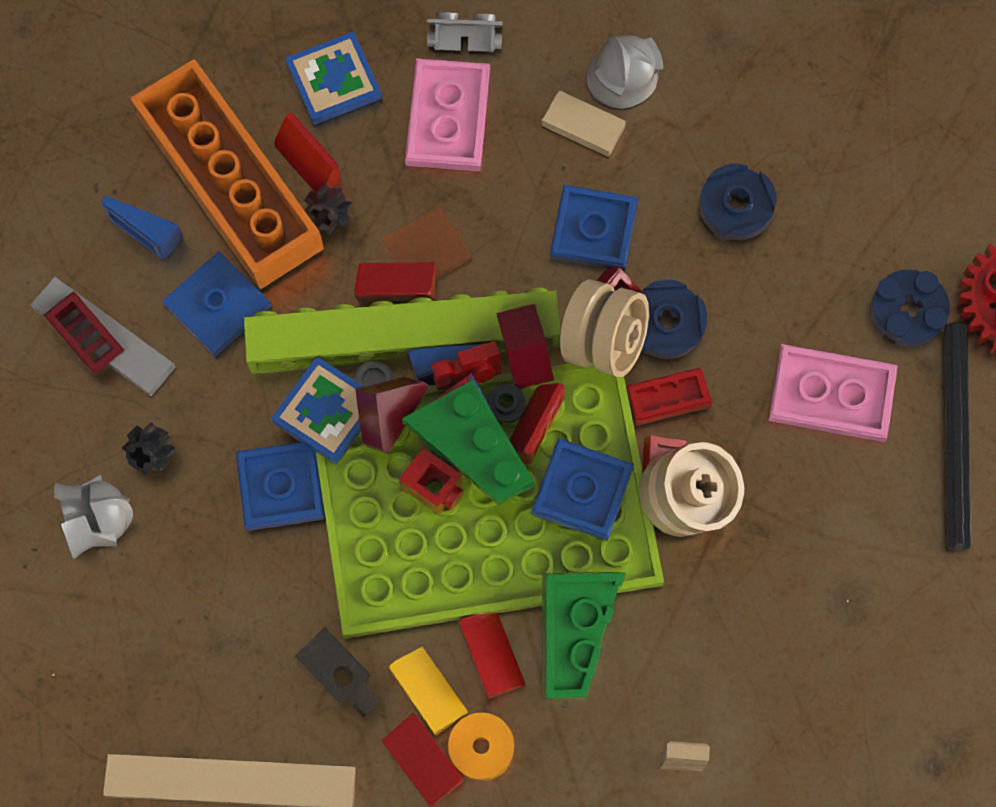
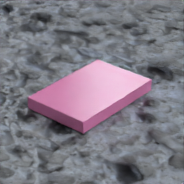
M416 58L405 157L406 166L481 171L490 64Z
M781 344L768 421L885 443L888 435L898 365Z

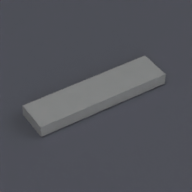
M54 276L30 306L43 317V314L74 290ZM75 291L125 350L108 366L151 397L176 368L174 363ZM75 309L62 319L60 323L64 327L80 314ZM85 320L69 334L75 338L90 325ZM95 331L80 345L87 348L100 336ZM104 343L92 354L99 358L110 347L107 343Z

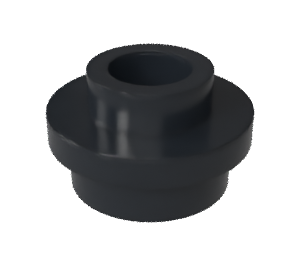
M498 385L487 396L486 401L500 423L515 422L525 412V395L515 385ZM503 397H509L514 403L511 407L504 408L500 406L499 400Z

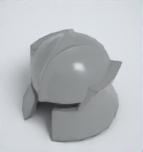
M632 35L610 36L599 55L590 60L586 75L588 89L596 100L611 108L625 109L634 107L646 100L656 89L658 72L663 70L661 53L651 37L642 39Z
M101 475L78 485L55 482L54 499H59L65 522L60 526L72 558L75 559L92 547H117L116 540L123 535L132 522L133 510L129 504L130 499L123 496L111 483L102 481Z

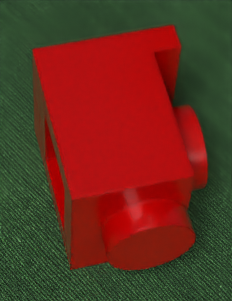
M425 448L421 449L399 478L402 491L407 494L409 493L439 515L445 507L450 511L453 510L465 492L460 488L463 484L462 474ZM433 482H439L443 488L438 493H432L428 490V486Z

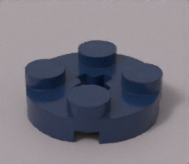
M743 164L725 165L713 171L707 178V182L703 185L699 199L700 214L705 224L714 231L715 236L719 239H749L763 232L771 224L777 202L776 191L770 179L761 171L758 174ZM737 194L739 199L746 198L748 202L744 204L743 209H736L729 205L732 195Z
M900 270L888 275L879 282L870 303V317L875 329L882 336L885 334L889 339L895 341L894 344L902 347H919L930 343L943 330L950 314L948 295L939 283L937 276L929 271ZM905 300H910L918 305L919 309L916 310L914 317H910L908 311H901L900 306L905 304Z
M659 280L650 283L640 292L646 296L649 303L648 329L641 352L662 359L684 356L697 346L706 330L707 310L705 304L698 294L695 296L691 290L687 289V285L679 281ZM664 310H668L671 317H677L678 319L677 323L672 324L671 329L665 328L657 320V318L662 316Z

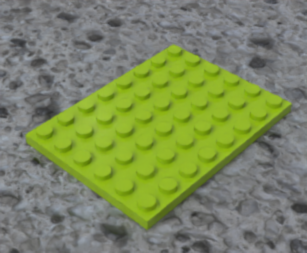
M572 363L551 366L554 380L542 384L560 383L564 385L565 399L532 463H529V465L524 464L534 481V486L499 506L463 475V484L460 487L465 491L463 497L453 510L450 511L445 507L440 515L409 493L407 494L402 491L399 478L422 448H425L445 462L406 425L389 453L366 447L362 444L361 432L337 465L316 452L343 638L347 639L455 621L477 614H495L542 606V573L624 572L626 574L622 587L619 586L617 593L663 586L664 579L654 527L642 509L639 494L643 471L624 376L620 378L599 372L595 366L586 368ZM510 372L495 375L489 381L477 384L487 400L489 392L494 387L501 384L514 385ZM542 384L521 389L526 398V406L535 389ZM430 385L415 411L426 406L450 388L438 390L436 385ZM503 397L499 400L500 406L504 408L511 407L514 403L509 397ZM520 418L512 423L499 422L508 439H510ZM558 438L634 464L608 541L531 515ZM433 482L428 486V490L432 493H438L443 488L439 482Z

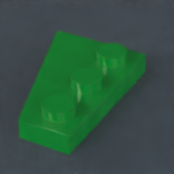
M473 380L402 418L404 425L428 442L434 451L450 461L461 471L463 476L498 506L534 486L533 479Z
M542 573V696L546 699L587 697L602 650L600 649L601 641L607 623L611 621L615 609L612 607L619 586L622 587L626 573Z

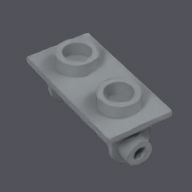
M438 12L436 13V19H427L429 26H435V32H428L427 46L434 47L435 51H461V37H468V51L494 53V49H502V34H495V28H503L502 21H495V15L473 14V20H458V13Z

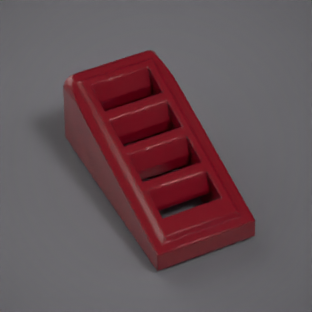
M75 291L71 292L43 314L44 321L94 376L125 352ZM76 309L80 315L63 327L60 321ZM86 320L90 326L73 338L69 333ZM96 331L100 337L83 350L79 344ZM104 343H107L110 349L93 362L89 355Z

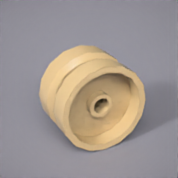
M591 279L582 282L569 301L561 326L560 348L565 362L586 368L595 366L599 372L620 378L629 373L640 355L647 334L649 303L646 296L624 288H619L615 291L613 286Z
M700 442L663 452L652 459L642 474L639 494L642 509L654 526L663 533L684 537L721 529L734 520L742 506L745 488L741 470L733 457L720 446Z

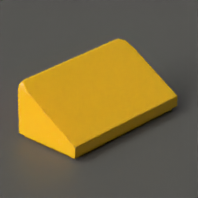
M423 646L388 665L390 673L434 737L469 714Z

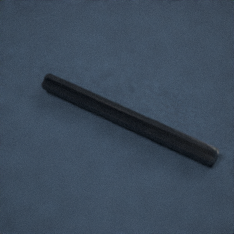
M952 322L944 327L947 547L951 550L963 551L970 549L972 546L968 329L964 323Z

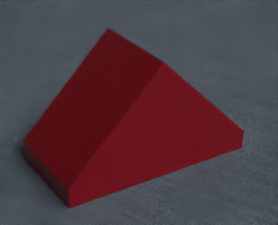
M535 304L496 313L514 385L522 389L553 381L554 377L547 343Z
M401 377L355 389L362 444L370 449L389 453L405 427L402 418L415 411L429 385L423 381Z

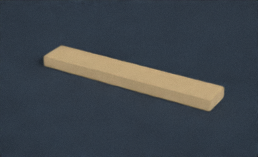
M107 754L103 796L108 798L280 807H354L356 767Z

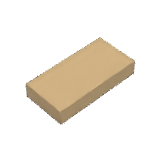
M559 90L542 119V126L609 157L626 127V121Z
M669 741L661 754L660 769L702 772L709 762L710 746L702 743Z

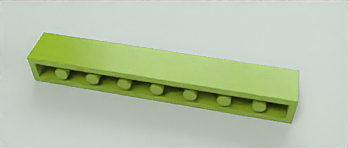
M538 287L528 289L525 293L510 295L506 291H494L488 293L486 297L471 298L466 294H457L448 297L447 300L432 301L429 298H415L405 304L377 301L370 304V307L358 308L349 304H340L333 306L331 310L316 311L313 308H298L289 314L261 311L255 313L254 317H244L246 362L251 374L306 370L316 356L333 367L362 365L368 361H380L383 363L409 361L407 351L414 349L476 345L492 341L496 342L499 352L502 353L506 352L496 313L531 304L536 306L547 348H560L561 328L557 290L548 291L546 288Z

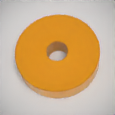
M483 712L473 713L462 718L452 729L448 741L449 756L456 770L463 776L475 781L491 780L500 776L509 767L514 755V738L510 728L499 717ZM478 740H485L489 744V749L486 753L479 754L473 749L474 743Z

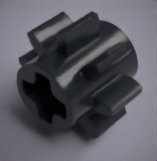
M323 183L317 193L311 190L304 199L308 204L304 211L317 229L326 230L328 234H332L337 225L344 227L350 218L346 212L351 207L352 202L346 201L342 188H328L326 183Z
M152 422L144 429L138 425L127 434L129 441L122 446V450L126 452L129 465L143 471L146 475L154 467L156 470L162 471L170 463L168 457L175 451V447L171 445L168 431L154 426Z

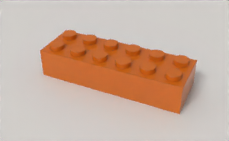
M195 59L130 98L140 122L259 290L324 249L320 231Z

